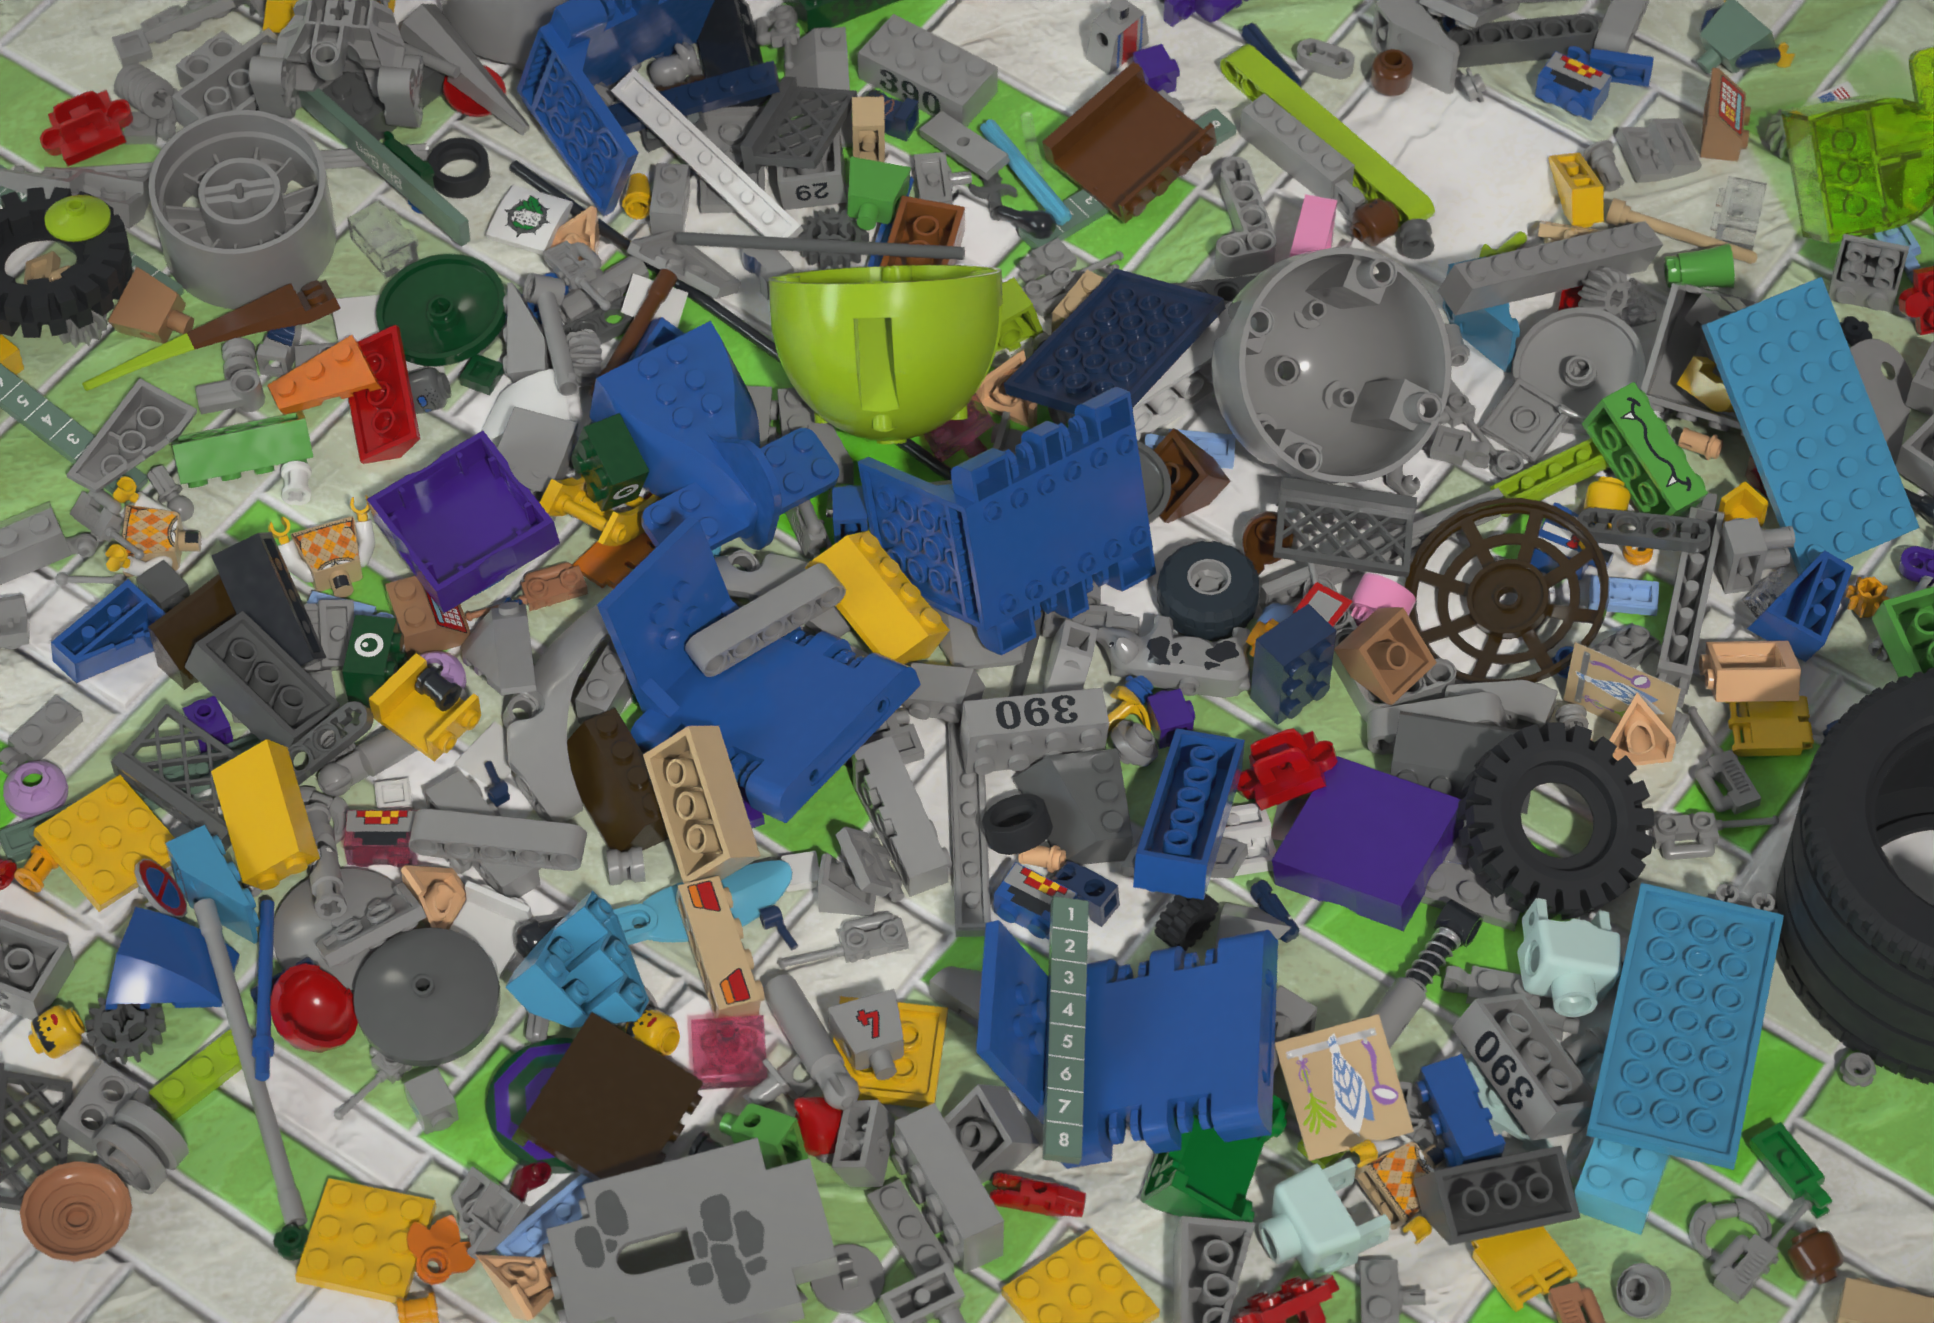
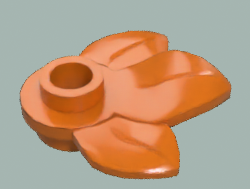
M453 1215L441 1218L430 1229L420 1223L413 1222L408 1231L407 1246L416 1258V1273L427 1284H441L451 1274L467 1272L477 1261L467 1253V1250L471 1247L470 1242H460L459 1228ZM433 1261L437 1263L439 1272L430 1271L427 1266L428 1262Z

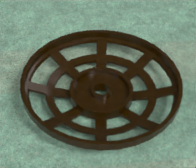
M1503 498L1481 502L1463 509L1442 522L1431 532L1419 547L1412 560L1405 588L1416 598L1409 617L1434 659L1441 657L1434 652L1430 643L1449 637L1451 642L1462 652L1478 660L1471 675L1456 669L1455 679L1466 683L1527 680L1537 683L1554 676L1570 665L1573 651L1556 664L1553 663L1547 652L1565 637L1574 622L1592 624L1590 631L1580 644L1589 647L1595 639L1606 616L1609 603L1610 581L1607 565L1598 543L1588 529L1575 517L1556 506L1538 500ZM1521 513L1529 515L1525 534H1500L1483 539L1474 523L1480 519L1500 514ZM1543 518L1554 521L1568 529L1586 548L1568 560L1566 555L1556 546L1544 539L1538 538ZM1462 528L1471 546L1454 559L1444 575L1425 569L1437 548L1453 533ZM1504 545H1521L1517 559H1504L1495 562L1489 549ZM1537 549L1549 555L1559 564V567L1543 576L1535 566L1530 564L1534 550ZM1477 556L1483 569L1476 574L1471 583L1468 584L1455 580L1461 569ZM1592 560L1597 568L1600 582L1598 610L1579 608L1580 586L1576 571ZM1567 578L1570 589L1569 607L1550 604L1549 588ZM1419 582L1439 588L1437 608L1442 625L1422 631L1416 608ZM1511 592L1518 595L1516 602L1511 605L1500 603V598L1506 593ZM1454 593L1467 597L1470 614L1451 621L1448 609L1449 594ZM1545 617L1563 620L1558 630L1547 641L1541 643L1534 630L1544 621ZM1478 626L1489 637L1482 651L1468 644L1458 633ZM1522 637L1529 649L1526 652L1513 655L1497 654L1503 639ZM1535 659L1542 670L1532 675L1514 679L1486 678L1492 664H1517Z

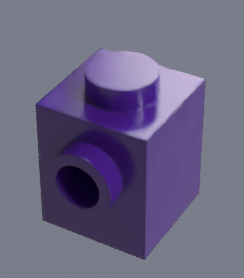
M1162 44L1133 52V61L1143 68L1146 84L1156 92L1162 89L1167 94L1176 91L1177 77L1180 76L1179 66L1175 59L1169 57Z
M1181 689L1164 690L1147 697V712L1150 717L1151 730L1159 749L1171 746L1176 728L1193 731V720H1195L1194 708L1190 700L1185 701Z
M215 696L197 700L191 705L182 708L184 717L225 745L234 741L231 726ZM194 740L200 754L207 752L206 743L202 740Z

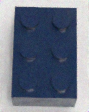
M1307 604L1256 639L1250 699L1277 725L1287 718L1292 719L1296 717L1304 706L1313 700L1318 701L1322 699L1330 689L1336 629L1310 604Z

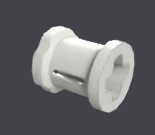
M291 461L284 464L281 468V475L285 479V487L282 489V500L289 505L307 504L311 500V489L308 487V479L312 475L311 467L302 461Z

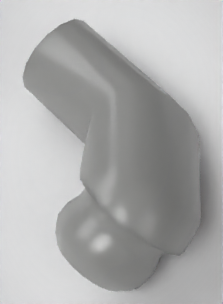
M1403 465L1386 474L1387 485L1400 495L1414 496L1420 489V480L1417 477L1413 479V475L1405 476L1403 474Z
M82 533L74 537L65 538L72 554L90 557L94 555L98 547L97 539L90 533Z

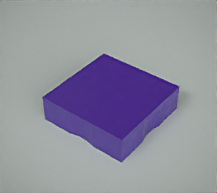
M483 430L443 453L429 466L406 475L367 499L375 523L443 614L560 544L552 518L531 491L517 480L507 460Z
M1337 756V764L1332 769L1324 772L1326 786L1311 793L1272 859L1275 885L1318 901L1341 905L1357 915L1404 931L1425 895L1430 877L1443 863L1459 835V830L1464 827V820L1457 819L1458 803L1461 799Z

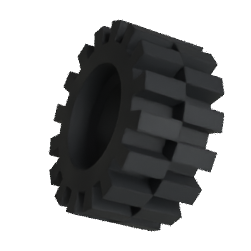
M1207 893L1204 900L1175 895L1174 901L1166 905V911L1161 912L1159 916L1161 919L1156 922L1155 926L1157 928L1154 930V933L1170 947L1181 946L1184 951H1187L1189 947L1192 948L1195 945L1197 939L1200 940L1204 936L1203 932L1205 930H1209L1211 927L1210 922L1216 918L1215 914L1219 910V907H1217L1219 904Z

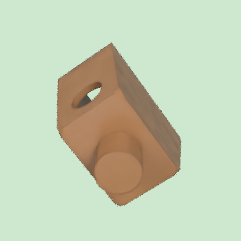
M136 267L108 322L121 334L163 344L168 341L173 331L180 334L190 332L194 325V318L183 313L186 303L179 294L144 270Z

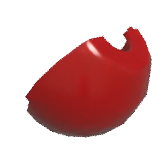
M304 963L290 967L275 983L271 995V1016L277 1033L293 1047L322 1053L344 1045L355 1034L358 1021L354 1009V994L350 988L346 989L336 977L321 970V966Z

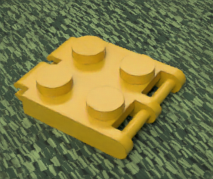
M1799 696V701L1725 702L1729 704L1731 718L1728 720V726L1730 730H1733L1734 745L1731 748L1737 756L1801 755L1802 750L1813 748L1814 740L1811 723L1808 719L1810 714L1806 696ZM1736 704H1738V708H1739V713H1738V714H1737ZM1740 730H1742L1743 743H1741Z
M1543 1226L1471 1241L1475 1249L1473 1250L1472 1258L1515 1312L1522 1309L1523 1303L1536 1295L1541 1294L1544 1296L1549 1293L1550 1287L1567 1277L1572 1279L1578 1275L1575 1266Z

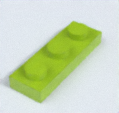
M231 1029L148 1091L152 1102L172 1122L242 1069Z

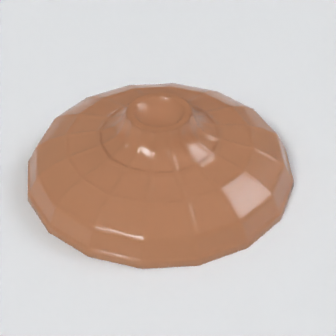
M75 1161L56 1165L34 1180L24 1193L20 1218L23 1233L35 1249L53 1259L78 1262L96 1258L118 1243L128 1229L132 1204L128 1188L116 1173L99 1164Z

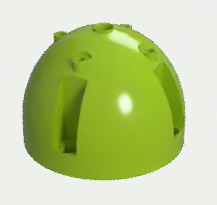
M898 265L813 270L770 277V316L776 350L791 384L800 397L814 411V423H830L854 436L876 440L878 444H899L907 442V439L931 432L949 420L968 419L967 404L985 379L999 343L1003 304L1002 270L995 267L971 265Z

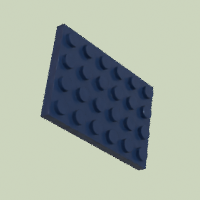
M1115 268L1004 383L1005 392L1010 396L1075 415L1077 405L1113 387H1119L1130 391L1133 408L1226 309L1224 298Z

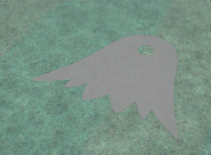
M1867 339L1850 347V351L1896 466L1907 419L1911 410L1905 404L1913 378L1906 361L1894 347L1878 339ZM1883 362H1888L1894 368L1895 378L1893 380H1889L1883 375L1881 371V364Z

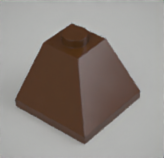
M1173 428L1153 450L1166 465L1171 480L1170 498L1160 515L1165 523L1173 522L1210 505L1231 482L1211 455L1177 429Z

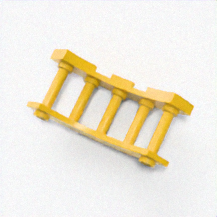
M581 475L582 478L578 480L572 477L564 480L551 479L539 502L548 515L555 517L569 514L601 531L599 543L607 546H618L637 538L645 532L641 525L642 514L645 508L662 498L653 494L646 500L639 496L638 499L625 503L634 508L630 511L618 513L613 509L601 512L597 502L593 503L590 500L586 489L587 483L583 475Z

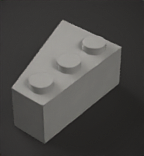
M795 388L777 389L781 437L799 428L812 430L838 465L839 477L836 485L833 487L854 486L853 461L833 425L830 423H814V411L800 397Z

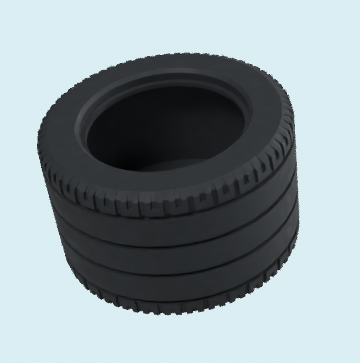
M1934 668L1928 669L1924 674L1922 671L1913 673L1910 678L1907 675L1899 677L1896 683L1891 681L1885 684L1883 689L1879 687L1873 690L1870 696L1866 695L1858 704L1852 705L1847 713H1844L1839 721L1831 727L1813 758L1777 881L1774 909L1778 910V914L1784 915L1779 937V951L1781 956H1783L1785 970H1789V978L1792 983L1796 984L1795 989L1798 995H1803V1002L1808 1008L1811 1007L1813 1009L1815 1018L1817 1020L1821 1019L1823 1026L1828 1031L1833 1030L1835 1037L1840 1042L1843 1040L1847 1042L1848 1048L1853 1051L1857 1049L1861 1053L1868 1055L1875 1061V1065L1880 1067L1885 1065L1890 1068V1072L1896 1075L1899 1072L1905 1074V1078L1911 1080L1915 1077L1921 1079L1920 1083L1929 1085V1082L1934 1083V906L1906 886L1889 864L1881 847L1909 834L1934 830Z

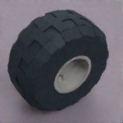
M1216 541L1194 542L1177 549L1164 561L1158 577L1157 603L1159 604L1161 615L1170 617L1173 620V629L1185 636L1199 637L1208 641L1225 639L1232 636L1233 628L1247 627V624L1256 613L1259 600V577L1257 570H1255L1252 561L1233 546Z

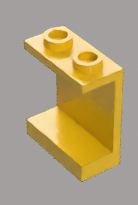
M416 653L369 698L370 709L373 713V719L435 762L443 753H448L452 750L457 739L467 730H472L478 724L481 717L479 697L473 693L466 701L459 697L454 706L447 711L438 709L434 700L426 694H419L415 690L418 677L428 668L427 661Z

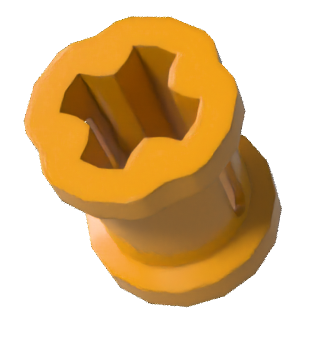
M35 845L31 850L32 856L23 868H18L15 871L14 877L26 889L32 892H40L44 887L43 881L51 870H56L59 865L43 846Z
M430 1292L428 1297L404 1300L403 1297L397 1298L400 1323H439L435 1292Z

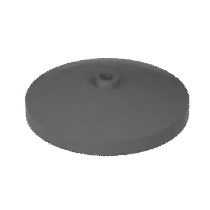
M443 928L415 929L386 941L371 954L363 965L354 990L355 1014L368 1042L379 1053L395 1062L419 1067L445 1064L469 1053L489 1033L496 1020L500 1006V984L495 967L487 953L469 937Z

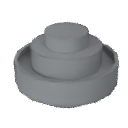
M1122 720L1111 731L1114 748L1118 749L1120 761L1124 764L1147 767L1158 757L1159 751L1154 736L1145 726Z
M1647 1263L1633 1264L1625 1269L1618 1280L1616 1288L1617 1300L1622 1310L1629 1316L1644 1320L1656 1318L1662 1314L1670 1302L1672 1293L1671 1283L1666 1273L1658 1266Z

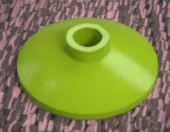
M74 195L57 201L47 210L45 226L47 231L57 239L69 242L85 241L98 236L108 227L111 213L108 205L97 197Z

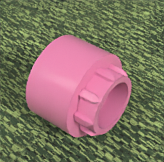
M1366 573L1362 576L1351 598L1353 604L1349 609L1355 623L1359 626L1378 608L1403 607L1409 616L1416 598L1408 589L1397 582L1377 574Z

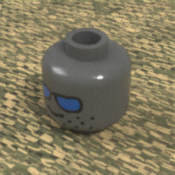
M429 367L408 373L416 414H424L445 407L447 398H451V387L444 372L440 373L436 368Z

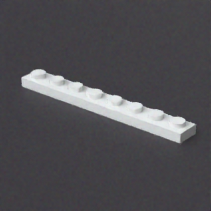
M635 69L629 72L611 90L618 100L762 236L796 238L804 231L795 219Z

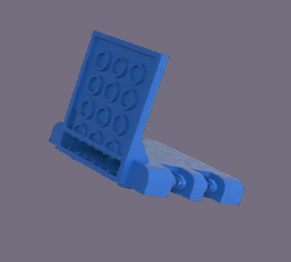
M569 0L555 8L549 24L539 28L518 84L517 92L603 217L614 212L639 152L593 86L601 82L609 86L623 79L631 72L632 67L652 57L658 59L676 53V44H682L683 42L690 45L695 44L714 0Z
M1113 387L1077 405L1075 416L1068 420V428L1063 422L1055 424L1045 421L1025 431L1022 434L1021 443L1015 447V455L1010 449L1001 451L991 448L953 467L951 470L952 484L933 485L871 457L858 461L870 533L879 540L880 545L891 559L898 563L901 571L920 590L921 595L930 606L975 626L982 644L988 650L1000 656L1037 637L1034 621L1040 619L1042 614L1040 612L1041 608L1046 614L1055 611L1063 617L1072 619L1089 610L1087 593L1093 590V581L1098 587L1107 584L1123 592L1157 574L1130 391Z
M688 516L597 604L643 712V715L634 723L630 732L642 753H647L687 726H719L736 781H739L740 786L745 788L751 808L784 823H787L921 685L916 670L910 666L878 653H871L867 657H855L856 653L852 652L847 640L825 631L819 632L815 636H806L805 638L806 632L802 631L801 627H798L722 673L713 677L705 676L686 653L685 646L696 633L738 610L739 607L729 596L699 519Z
M1000 920L987 922L976 1052L1041 1124L1044 1125L1048 976ZM1270 930L1220 938L1218 948L1206 951L1205 965L1200 966L1197 952L1186 953L1181 946L1152 951L1149 961L1140 962L1138 978H1133L1130 964L1119 966L1114 959L1087 963L1082 1159L1079 1165L1061 1162L1066 1169L1111 1162L1113 1145L1124 1143L1127 1126H1130L1133 1141L1145 1140L1146 1144L1155 1154L1181 1150L1182 1133L1192 1131L1194 1115L1197 1114L1202 1130L1214 1127L1216 1133L1224 1142L1272 1135L1278 940Z

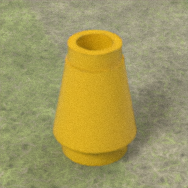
M635 173L629 178L622 207L629 217L644 219L649 216L652 193L647 176L642 173Z

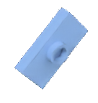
M1591 575L1588 609L1598 610L1600 582L1598 576ZM1609 577L1610 591L1607 612L1657 616L1659 582Z

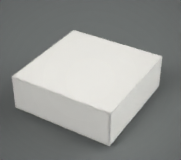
M409 778L374 782L377 811H413Z
M816 851L781 856V861L787 862L792 868V880L786 889L787 892L818 888L820 870Z

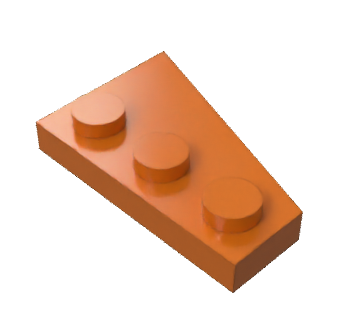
M350 335L267 385L279 410L283 414L320 406L324 400L338 396L341 399L354 396L353 392L367 388L370 391L381 389L358 341L353 335Z

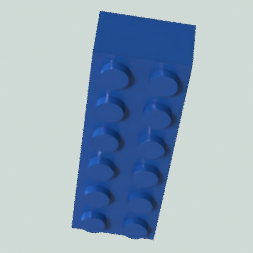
M1176 728L1136 851L1134 888L1204 900L1242 772L1245 740Z

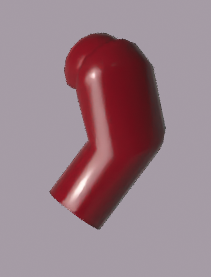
M540 1161L517 1170L513 1176L509 1191L525 1203L528 1192L544 1185L552 1175L550 1165Z

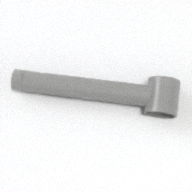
M530 273L524 282L523 299L526 302L538 305L560 394L564 396L573 395L578 391L579 386L559 311V306L562 304L565 296V282L563 279Z

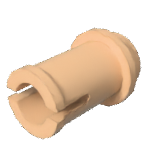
M1685 427L1680 435L1678 446L1705 455V459L1710 460L1711 458L1717 459L1719 457L1723 440L1718 439L1716 434H1713L1711 437Z
M1039 845L1034 849L1019 853L1018 859L1020 864L1047 868L1048 872L1054 873L1056 870L1059 871L1065 864L1066 852L1057 845L1052 846V848Z

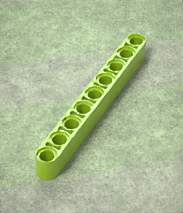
M1245 44L1220 61V68L1225 78L1252 102L1263 94L1267 95L1353 163L1355 167L1352 186L1357 187L1367 201L1379 198L1391 202L1396 207L1400 216L1399 228L1409 220H1428L1434 216V204L1422 190L1253 46Z

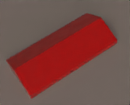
M393 325L358 341L381 386V389L370 391L367 388L353 392L354 396L349 397L359 458L363 464L401 458L421 439L399 326Z

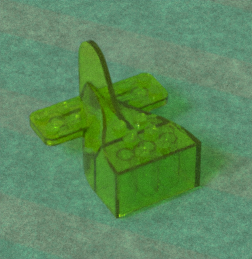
M1934 45L1917 49L1909 57L1908 65L1914 101L1883 95H1863L1781 111L1803 237L1832 244L1840 242L1843 234L1861 237L1906 225L1924 214L1931 206L1934 215Z

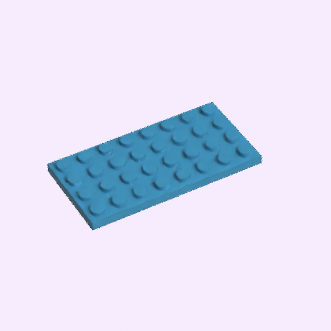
M1822 277L1701 326L1780 528L1792 526L1794 529V547L1788 549L1798 575L1824 550L1841 560H1846L1920 528Z
M1645 883L1640 884L1586 1136L1734 1170L1784 917L1783 914Z

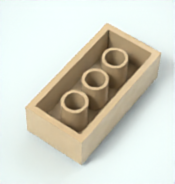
M687 726L643 754L683 884L719 876L720 880H723L761 857L719 726Z

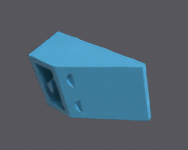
M1471 259V260H1466V261H1461V262H1456V263L1448 264L1447 275L1449 274V272H1450V270L1452 269V267L1454 266V264H1459V263H1463V262H1467V261H1472V260H1476V259ZM1443 299V308L1450 324H1457L1460 327L1462 338L1505 373L1511 372L1512 361L1517 351L1515 345L1516 338L1520 337V327L1517 319L1512 318L1510 315L1509 303L1455 315Z
M203 825L166 842L175 881L183 892L189 906L194 909L196 902L203 899H213L221 924L254 944L259 942L256 928L260 926V921L254 910L256 907L255 900L248 888H241L238 882L241 881V877L233 861L226 862L223 856L226 852L218 835L211 836L206 826Z

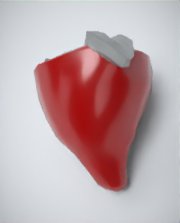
M824 1097L797 1098L794 1101V1108L796 1109L795 1118L798 1121L806 1153L816 1157L817 1160L823 1163L833 1162L843 1110L831 1107Z

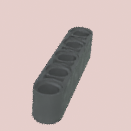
M1590 14L1486 23L1471 30L1456 26L1450 29L1448 37L1453 39L1459 47L1460 55L1457 67L1464 68L1550 59L1555 51L1567 56L1570 46L1580 47L1587 54H1590L1591 48L1594 49L1599 22Z

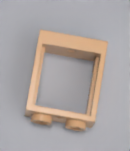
M1789 641L1706 642L1705 654H1701L1699 658V670L1701 675H1705V687L1711 690L1715 702L1799 701L1801 668Z

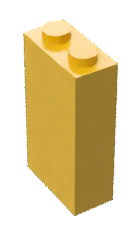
M266 739L211 771L243 883L261 890H269L278 886L284 878L305 871L309 864L320 859L288 747Z

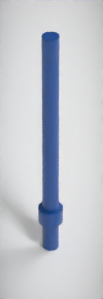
M263 900L260 903L256 1037L252 1040V1055L255 1057V1079L258 1081H266L270 1078V1058L274 1055L270 1010L275 903L272 900Z

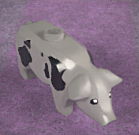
M1154 616V627L1144 637H1139L1129 630L1101 627L1097 632L1096 641L1105 648L1111 662V676H1144L1153 686L1168 690L1181 689L1182 694L1186 696L1198 694L1227 698L1238 696L1241 692L1251 688L1250 665L1247 657L1251 645L1246 643L1250 634L1249 629L1236 627L1233 628L1232 638H1221L1218 641L1210 642L1199 637L1173 635V620L1170 617Z

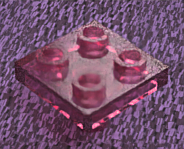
M977 393L972 396L971 401L967 404L968 419L949 420L939 428L924 434L932 452L940 463L960 449L966 453L969 459L987 450V447L983 445L978 436L994 426L995 422Z
M764 1015L691 1020L693 1072L695 1077L703 1081L699 1090L755 1087L767 1078V1068L762 1062L766 1059Z

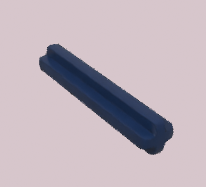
M1252 22L1249 25H1245L1242 28V37L1245 41L1300 86L1302 83L1300 78L1260 28Z

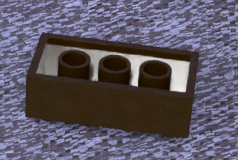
M219 574L148 627L158 667L184 690L193 683L199 682L185 668V664L196 642L237 615Z
M616 708L584 721L567 740L568 756L582 805L609 850L618 849L620 852H627L631 847L642 846L643 851L668 840L669 836L643 753Z

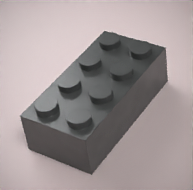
M425 65L420 91L423 108L443 94V82L446 76ZM346 72L321 90L378 141L384 138L383 132H392L399 127L387 125L384 116L385 105L380 102L379 97H373L365 73Z

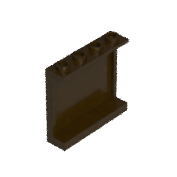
M591 1012L511 1140L522 1147L529 1140L593 1181L661 1164L667 1157V1154L662 1152L665 1144L668 1141L674 1145L685 1125L680 1123L684 1113L692 1115L703 1098L697 1094L703 1081Z

